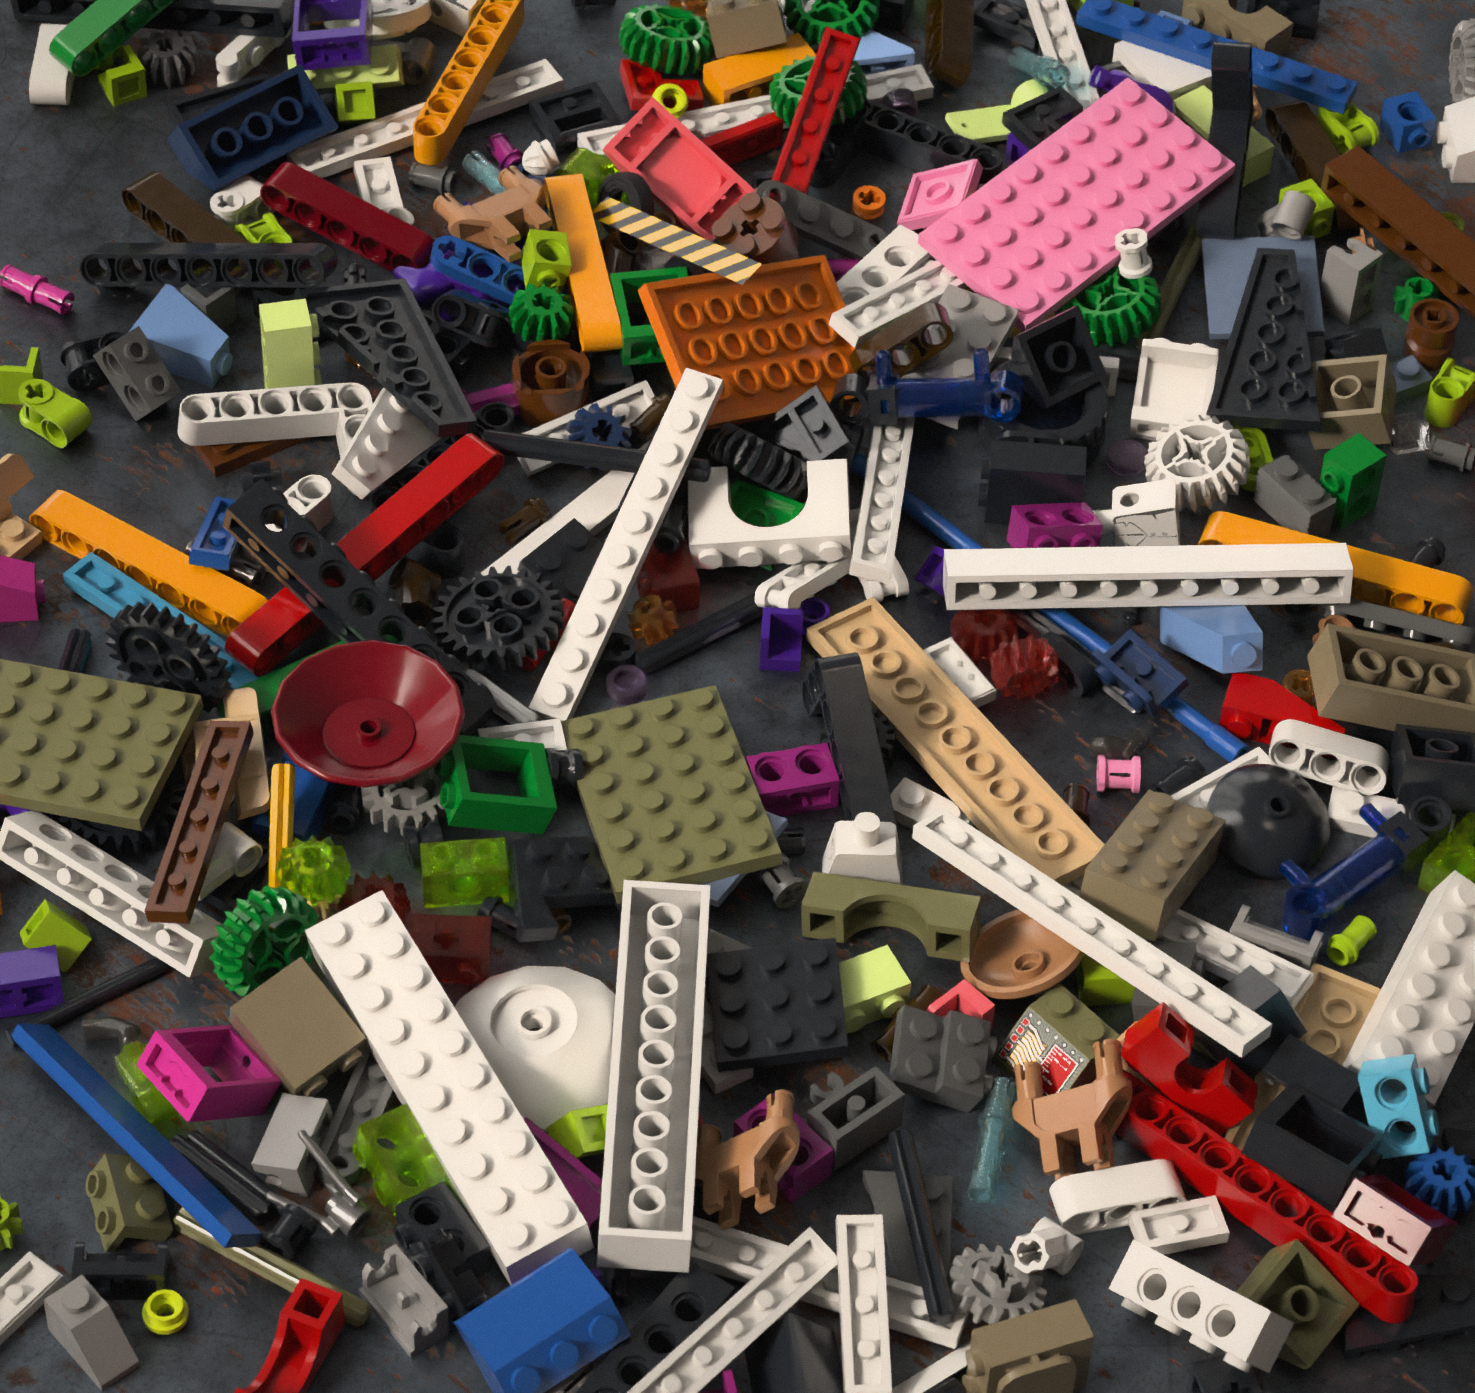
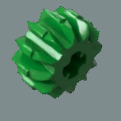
M545 282L541 287H535L529 283L525 290H517L512 305L509 307L508 315L510 317L509 322L512 323L513 334L522 335L524 343L530 340L566 339L575 317L570 295L562 294L560 286L553 289L547 288Z

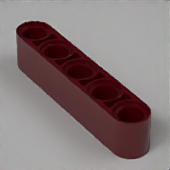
M290 162L282 163L260 189L262 200L271 209L392 273L398 266L424 268L430 262L431 251L435 242L430 235Z

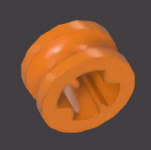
M871 185L859 187L853 194L852 212L855 216L864 220L880 218L885 210V193L878 187Z

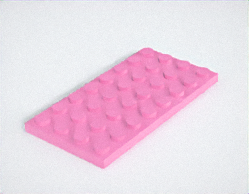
M1128 77L919 233L918 244L978 295L1019 309L1015 327L1024 332L1040 324L1120 262V252L1115 248V236L1125 229L1139 228L1144 230L1148 235V239H1150L1233 175L1235 164Z

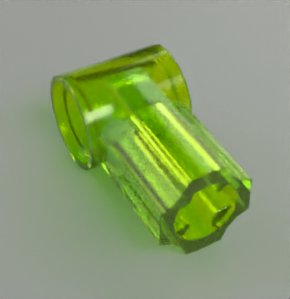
M137 1040L123 1047L120 1054L115 1057V1065L132 1093L136 1110L154 1127L181 1114L136 1066L148 1043H140Z

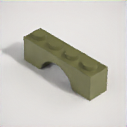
M813 872L801 904L802 937L813 939L836 938V942L845 943L852 935L867 928L878 926L896 927L917 936L924 944L927 956L970 963L981 929V897Z

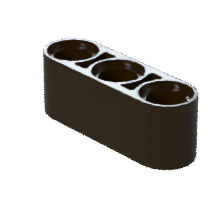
M935 302L921 305L857 346L850 355L852 373L860 374L869 381L872 373L899 372L900 378L946 349L953 340V330L946 308ZM931 325H940L936 329H927ZM900 345H907L905 349L895 350ZM867 366H876L871 370H862Z

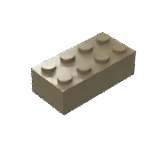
M1327 623L1307 655L1318 716L1390 731L1395 730L1396 724L1475 733V653Z
M1148 790L1086 867L1079 897L1133 933L1155 942L1216 861L1226 819L1215 816L1204 808H1195L1177 801L1166 793Z

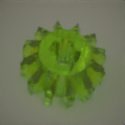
M313 833L306 842L295 838L292 848H282L280 861H278V866L276 867L277 879H279L281 887L288 888L295 894H300L310 901L314 908H316L320 900H325L332 904L335 894H345L347 881L351 875L350 863H348L343 845L334 846L330 836L321 842L317 841Z

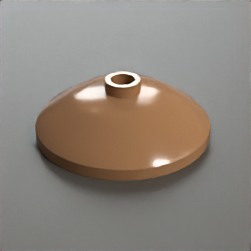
M1017 909L995 918L980 929L970 963L960 961V968L964 979L984 996L999 1000H1018L1044 993L1060 984L1074 971L1083 958L1084 953Z

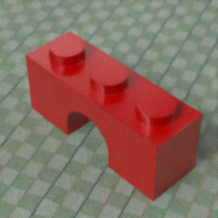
M1162 1002L1126 1030L1121 1056L1132 1070L1143 1074L1151 1081L1162 1096L1172 1100L1182 1110L1221 1136L1254 1111L1258 1084L1228 1058H1225L1216 1066L1207 1069L1196 1068L1186 1063L1184 1059L1191 1053L1195 1029L1165 1002Z

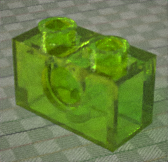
M505 837L420 843L424 908L482 904L487 896L493 898L500 896L503 898V902H509V870Z

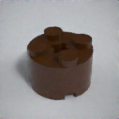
M750 192L742 196L740 201L731 206L712 226L714 238L718 239L722 247L757 261L762 265L794 260L799 257L797 249L800 237L783 208L775 200L761 197L757 193Z
M547 339L529 344L526 352L520 356L518 354L515 356L512 363V386L519 403V416L522 418V423L529 428H536L589 405L590 363L585 353L580 350L579 354L572 350L571 344L565 341Z

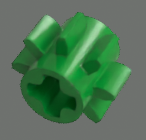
M1407 278L1405 287H1395L1393 301L1396 302L1394 312L1400 313L1402 319L1408 322L1412 306L1424 299H1438L1439 290L1434 288L1433 284L1425 278Z

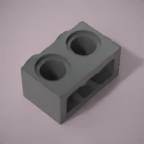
M139 326L93 355L135 421L182 392Z

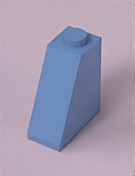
M164 285L129 330L130 332L139 326L169 373L213 388L220 377L227 375L231 369L233 355L230 353L229 336L172 285Z
M1245 605L1160 606V641L1162 644L1222 674L1262 670L1263 632Z

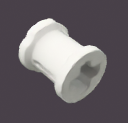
M1125 229L1115 236V248L1120 252L1121 256L1118 265L1119 271L1123 277L1128 279L1142 278L1148 275L1153 268L1152 259L1147 255L1146 251L1148 235L1142 229Z

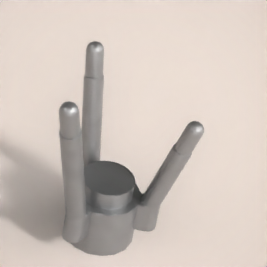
M303 1129L299 1130L298 1137L336 1184L335 1186L325 1183L319 1177L318 1171L316 1172V1177L333 1195L324 1209L329 1216L326 1218L273 1192H267L266 1199L282 1208L286 1204H294L302 1208L312 1216L317 1225L321 1226L332 1237L339 1231L343 1232L347 1237L356 1235L372 1216V1209L362 1201V1196L350 1187L307 1132Z

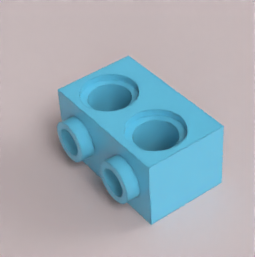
M1416 1054L1363 1061L1358 1074V1081L1369 1127L1384 1135L1377 1152L1383 1155L1382 1159L1430 1152L1434 1136L1439 1135V1123L1435 1109L1428 1110L1425 1094L1430 1092L1429 1078L1426 1068L1418 1067ZM1389 1079L1400 1080L1407 1089L1400 1092L1393 1091L1388 1088L1385 1081ZM1408 1121L1415 1127L1416 1131L1411 1133L1402 1132L1395 1126V1122Z

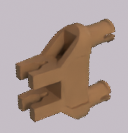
M509 166V170L504 168L498 176L499 184L506 188V191L473 205L463 206L451 193H444L445 198L440 195L435 199L433 203L434 211L448 222V230L452 236L458 237L479 248L495 250L509 263L522 258V250L514 242L521 240L522 237H527L529 229L546 230L553 226L552 219L544 212L546 201L545 186L537 179L525 177L516 166Z
M1103 1040L1104 1048H1102L1100 1041L1093 1044L1092 1048L1097 1079L1093 1083L1044 1096L1041 1063L1028 1061L1024 1062L1025 1070H1023V1065L1017 1064L1013 1068L1018 1100L1011 1108L1012 1118L1039 1139L1043 1172L1047 1176L1055 1174V1181L1075 1174L1073 1147L1078 1145L1081 1146L1083 1163L1087 1166L1094 1164V1171L1115 1167L1112 1136L1124 1119L1133 1096L1132 1082L1123 1074L1121 1042L1119 1040Z
M787 1090L775 1091V1096L770 1093L766 1097L767 1116L765 1121L759 1123V1126L721 1144L722 1133L717 1126L704 1124L702 1129L697 1127L695 1185L703 1191V1210L708 1215L719 1211L718 1225L723 1230L739 1224L742 1198L755 1194V1209L760 1214L776 1206L778 1182L795 1159L800 1144V1129L793 1120L795 1097Z

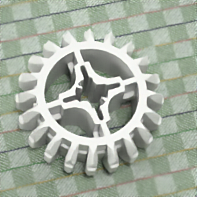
M1199 414L1195 421L1189 422L1184 417L1181 425L1175 426L1169 423L1168 432H1157V442L1149 443V454L1145 455L1144 461L1147 482L1176 478L1179 511L1190 506L1196 513L1199 506L1204 505L1211 510L1214 502L1220 501L1226 504L1228 494L1238 495L1239 485L1247 484V473L1250 472L1251 467L1248 456L1250 455L1248 444L1245 443L1239 429H1233L1228 420L1220 423L1214 415L1208 421H1205Z

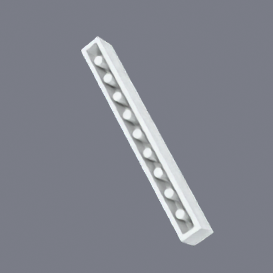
M1346 543L944 549L943 589L947 610L1350 603L1354 569Z

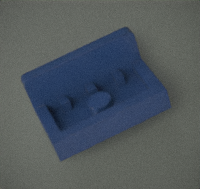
M1131 629L1105 653H1102L1098 648L1091 653L1097 665L1094 672L1100 680L1110 688L1116 684L1125 692L1122 695L1124 700L1136 712L1140 713L1144 709L1154 719L1189 685L1185 676Z

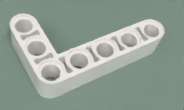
M353 382L194 394L184 398L180 404L177 433L184 443L191 446L336 435L341 459L373 402L369 390L364 385Z

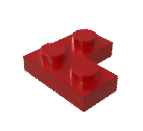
M621 59L619 72L631 111H639L652 98L655 90L663 84H675L684 90L688 98L686 111L703 108L704 98L698 80L662 79L660 70L655 72L650 67H641L639 62ZM671 98L663 99V103L667 108L675 107L674 101Z

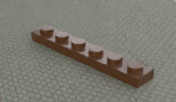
M210 720L144 910L148 922L190 924L254 735L251 722Z

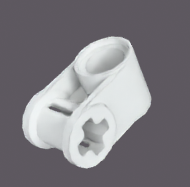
M249 175L236 180L224 190L214 194L210 200V207L215 217L233 231L235 225L243 224L246 226L261 220L262 216L266 213L274 214L275 210L265 204L260 196V189L264 184Z

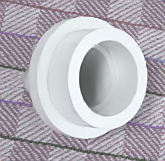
M545 139L539 143L536 140L531 142L532 144L523 154L522 162L524 169L534 176L553 174L552 169L560 166V162L549 141Z

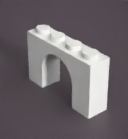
M847 459L807 461V502L803 510L794 519L774 527H758L747 524L731 510V489L727 466L711 467L710 478L707 482L688 480L689 550L692 569H716L732 566L754 567L764 564H796L811 561L834 562L851 559L852 544Z

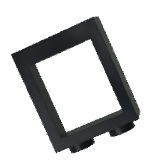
M1290 1083L1256 1118L1241 1153L1336 1207L1344 1197L1354 1178L1372 1176L1375 1173L1383 1157L1377 1150L1384 1135Z

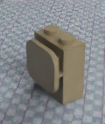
M299 957L230 1007V1023L245 1042L281 1079L282 1082L278 1089L285 1094L312 1097L327 1085L328 1080L326 1078L339 1068L342 1072L348 1071L364 1056L361 1052L365 1047L366 1036L302 957Z
M1073 1299L973 1329L970 1349L966 1350L965 1353L968 1365L967 1373L962 1376L965 1392L1073 1393L1075 1389L1086 1386L1094 1335L1077 1300Z

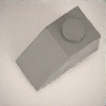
M83 1275L43 1299L48 1330L101 1391L140 1366L139 1359L110 1306Z

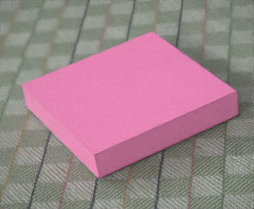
M978 159L913 174L897 225H902L911 231L929 227L976 192L983 170Z

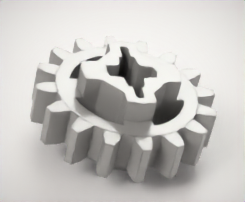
M434 767L402 783L361 787L364 813H370L373 825L383 821L384 832L389 833L394 827L400 828L401 836H403V827L412 825L415 828H421L430 821H438V816L447 818L445 808H442L440 805L441 783L439 775L434 773ZM384 790V796L380 797V793ZM434 791V796L430 800V793Z
M979 1244L976 1252L966 1247L962 1256L956 1255L947 1277L948 1285L951 1287V1298L961 1301L958 1310L961 1313L971 1311L974 1314V1323L977 1324L984 1320L989 1325L1040 1310L1047 1294V1290L1041 1288L1044 1279L1039 1275L1026 1274L1015 1267L1014 1255L1005 1254L1002 1246L997 1245L995 1251L990 1252L984 1244Z

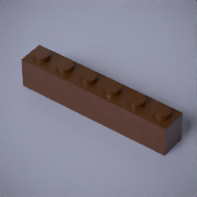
M1355 146L1325 164L1321 190L1325 195L1475 320V242L1360 146Z

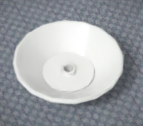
M524 966L489 977L459 999L454 1008L523 1119L525 1117L529 1118L544 1132H547L546 1128L571 1110L608 1104L616 995L600 980L567 967ZM533 1028H539V1029H540V1030H537V1031H529V1030H531V1029H533Z

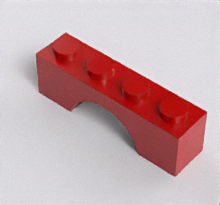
M301 1278L280 1313L276 1335L263 1367L247 1388L240 1389L237 1387L234 1393H306L345 1325L343 1294Z

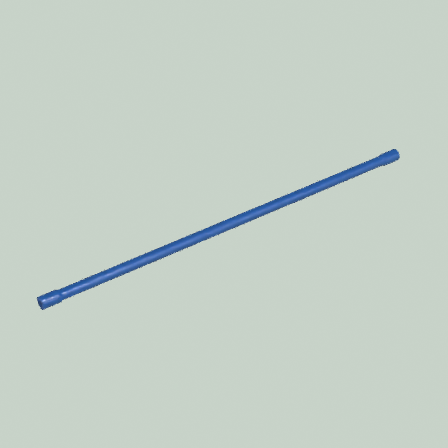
M858 453L853 473L864 481L868 459ZM904 488L901 510L952 549H985ZM1064 608L1037 609L1092 652L1098 648L1102 653H1105L1112 646ZM1177 696L1164 709L1173 718L1204 740L1209 748L1229 763L1248 753V745L1223 726L1215 724L1180 696Z

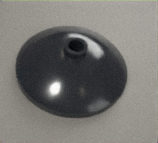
M1250 764L1239 767L1219 781L1209 798L1207 810L1215 816L1226 819L1218 851L1233 866L1249 875L1268 880L1296 877L1312 868L1327 847L1330 836V820L1322 798L1304 778L1286 768L1271 764ZM1271 805L1277 806L1282 812L1273 810Z

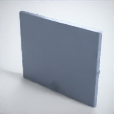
M1302 236L1300 240H1291L1285 237L1235 238V240L1202 239L1209 339L1230 338L1257 248L1295 250L1308 337L1324 336L1314 236Z

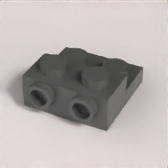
M903 1005L897 1012L889 1079L903 1093L969 1113L981 1099L985 1100L988 1097L993 1084V1076L986 1073V1064L993 1058L997 1047V1038L990 1035L991 1022L954 1010H950L945 1017Z

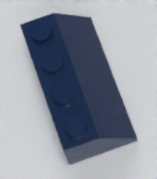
M301 64L178 124L167 141L184 170L213 191H216L337 130L338 125Z

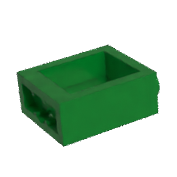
M686 266L610 273V284L622 332V349H620L623 366L666 362L661 349L657 348L659 344L651 324L631 326L626 304L642 302L637 290L645 283L688 277Z
M459 735L457 743L434 766V773L439 775L440 805L446 810L448 826L544 834L557 810L544 743ZM466 768L515 773L520 797L470 792Z

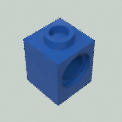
M1414 91L1384 99L1379 127L1398 154L1431 146L1436 117L1418 92Z

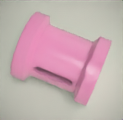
M1098 755L1096 770L1097 792H1104L1106 788L1131 789L1132 793H1139L1141 780L1140 756H1133L1132 760L1106 759L1105 755ZM1110 773H1128L1126 776L1109 775Z

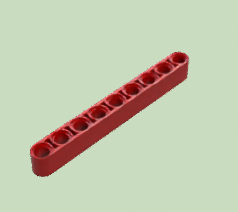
M472 433L464 435L336 544L343 550L347 560L358 571H365L373 581L377 580L425 537L494 480L503 467L504 455ZM324 580V582L330 587L341 586L335 580ZM284 587L231 632L226 640L224 651L255 676H263L322 627L324 623L289 589Z
M1123 1070L1124 1076L1132 1082L1133 1096L1124 1119L1115 1131L1117 1135L1153 1160H1170L1175 1167L1178 1178L1206 1197L1216 1195L1221 1208L1278 1247L1298 1239L1362 1307L1387 1323L1396 1324L1404 1322L1411 1317L1418 1285V1277L1411 1267L1406 1266L1333 1218V1213L1268 1168L1242 1154V1150L1138 1078Z

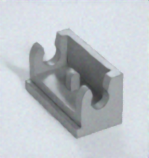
M1351 238L1348 239L1347 246L1349 249L1356 251L1355 254H1348L1344 249L1335 245L1327 250L1320 285L1322 308L1348 326L1373 308L1383 253L1379 250L1374 251L1362 242Z
M1244 904L1241 906L1230 928V934L1310 971L1320 954L1323 944L1321 942L1324 935L1323 932L1315 930L1311 941L1251 921L1250 916H1248L1251 907Z
M282 1094L251 1163L254 1171L266 1175L273 1174L279 1177L267 1176L265 1183L273 1189L298 1193L301 1197H308L316 1179L317 1160L298 1137V1131L301 1129L305 1130L319 1148L321 1147L334 1117L328 1099Z
M394 1244L385 1250L383 1257L385 1263L379 1270L375 1271L370 1263L365 1265L362 1271L363 1287L359 1289V1295L369 1302L372 1311L407 1354L413 1357L449 1335L448 1306L401 1249Z

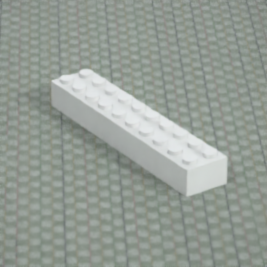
M624 880L597 1267L689 1273L710 885Z
M381 890L305 930L315 960L350 1018L366 1036L365 1043L471 1221L490 1245V1252L510 1286L569 1247L574 1249L578 1256L594 1248L586 1220L384 892Z

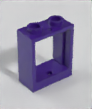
M295 0L292 45L296 65L301 64L304 70L371 64L373 28L371 0ZM360 18L359 26L309 31L310 23Z

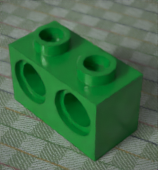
M1360 433L1355 434L1326 452L1322 465L1319 484H1321L1322 488L1326 489V493H1331V498H1336L1332 522L1341 530L1375 510L1387 456Z

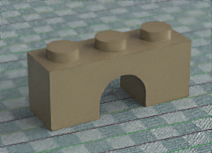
M1183 0L1181 17L1193 21V26L1198 29L1206 30L1241 43H1251L1252 47L1272 52L1279 56L1289 50L1293 22L1268 6L1255 13H1241L1236 11L1238 0Z

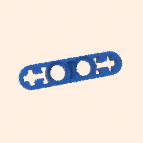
M441 236L433 243L430 261L435 270L512 305L516 293L509 290L507 283L511 280H521L524 282L521 266L512 262L509 263L507 260L455 236ZM451 250L454 252V256H451L449 260L444 259L442 255ZM465 257H468L467 266L464 269L461 265L464 263ZM477 264H486L491 267L493 274L488 278H482L477 276L472 268ZM564 288L561 293L569 295V292Z

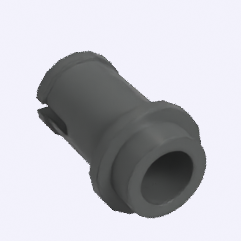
M414 161L410 167L409 175H415L408 178L411 185L436 189L441 195L447 192L453 193L457 187L458 172L453 171L451 166L440 168Z
M1435 435L1432 436L1428 447L1430 452H1427L1426 456L1427 460L1459 467L1460 472H1464L1465 469L1473 470L1475 466V447H1472V442H1467L1464 445L1439 438Z

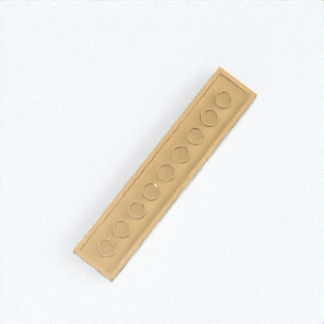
M874 597L806 628V640L822 658L854 652L859 654L871 708L878 710L877 718L883 714L888 718V725L893 724L895 738L981 833L1062 886L1084 876L1086 867L1105 844Z

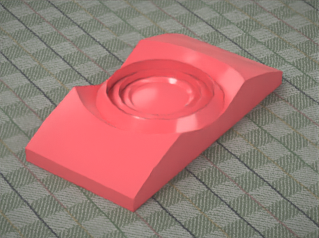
M653 97L602 150L620 172L636 173L647 182L653 199L666 212L674 216L677 226L704 239L714 238L712 233L714 222L720 219L731 206L739 202L742 196L755 190Z

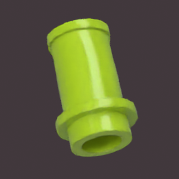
M1358 915L1341 934H1334L1329 939L1327 955L1331 961L1340 966L1353 964L1359 957V951L1377 934L1375 924L1368 917Z

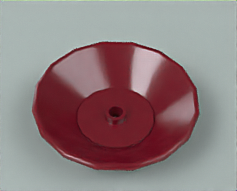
M376 640L336 644L303 659L281 681L271 709L276 740L297 766L327 782L362 788L402 783L433 768L457 743L465 717L459 685L438 661L410 646Z

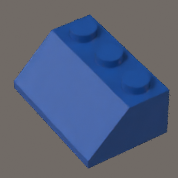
M571 1247L454 1322L492 1393H544L631 1336L609 1294Z

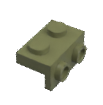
M105 1153L86 1179V1193L91 1199L96 1218L95 1227L100 1234L104 1251L115 1252L124 1238L166 1241L173 1228L161 1185L131 1156Z

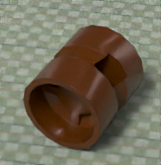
M1435 298L1416 302L1412 306L1409 316L1408 330L1402 349L1403 357L1413 355L1426 371L1441 369L1445 360L1449 357L1451 358L1460 318L1458 311L1446 301Z

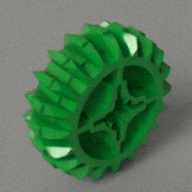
M785 0V5L783 6L788 28L794 30V34L799 33L810 47L818 44L819 48L826 27L858 38L865 36V33L869 30L873 31L874 23L878 22L880 0H858L860 5L853 14L849 12V9L852 8V3L856 0H815V3L812 4V9L807 13L804 8L809 0Z
M656 3L652 4V6L644 4L640 5L639 8H632L630 13L625 14L621 24L619 46L623 49L622 53L630 56L632 62L641 63L643 68L650 67L655 72L660 70L665 71L667 74L670 72H676L679 75H683L684 72L693 74L696 70H703V65L710 63L711 58L714 56L715 50L708 22L705 21L703 16L694 15L693 11H685L681 7H670L668 4L666 6H659Z
M807 55L802 60L793 59V64L782 66L781 72L774 74V81L769 83L771 109L774 110L777 117L784 120V124H787L789 129L816 56L810 57ZM857 60L853 61L831 125L837 123L843 125L844 119L854 118L856 111L864 109L863 103L867 101L868 93L867 81L862 67L858 66Z
M1117 265L1113 266L1060 307L1059 313L1079 305L1095 347L1098 348L1102 344H1109L1112 348L1114 343L1122 342L1127 345L1128 339H1140L1141 332L1151 331L1152 324L1158 322L1162 302L1155 278L1150 277L1149 274L1138 279L1125 278L1120 274L1119 266Z
M265 885L261 892L251 889L247 900L237 898V907L232 912L224 911L227 919L224 924L215 926L219 937L210 942L215 951L209 958L215 966L213 972L217 974L219 980L225 983L227 989L244 998L299 957H302L307 964L316 961L305 930L318 924L317 919L319 915L307 903L308 901L298 893L295 894L288 888L281 886L275 888Z

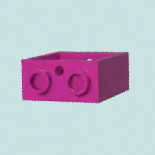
M231 1025L155 1030L136 1064L188 1123L263 1115L282 1082ZM210 1066L223 1082H216L203 1067Z

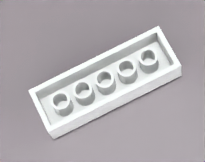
M1456 870L1430 892L1342 1065L1358 1075L1363 1061L1416 1054L1418 1067H1425L1429 1078L1430 1092L1425 1094L1428 1110L1435 1105L1475 1023V883ZM1389 1079L1385 1081L1388 1088L1393 1091L1400 1092L1407 1089L1400 1080ZM1402 1121L1408 1126L1411 1125V1123L1408 1121Z

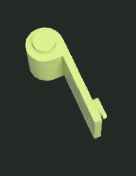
M1038 79L1028 80L1015 90L1009 105L946 113L945 120L954 133L979 143L1007 140L1010 131L1002 124L1003 112L1049 92V90Z

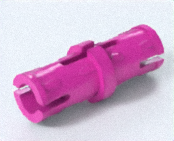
M11 264L6 265L0 272L1 276L8 278V280L0 278V287L7 288L24 296L26 302L30 304L40 303L61 315L68 314L73 307V304L65 300L75 301L74 293L48 283V279L40 274L33 276L15 268Z

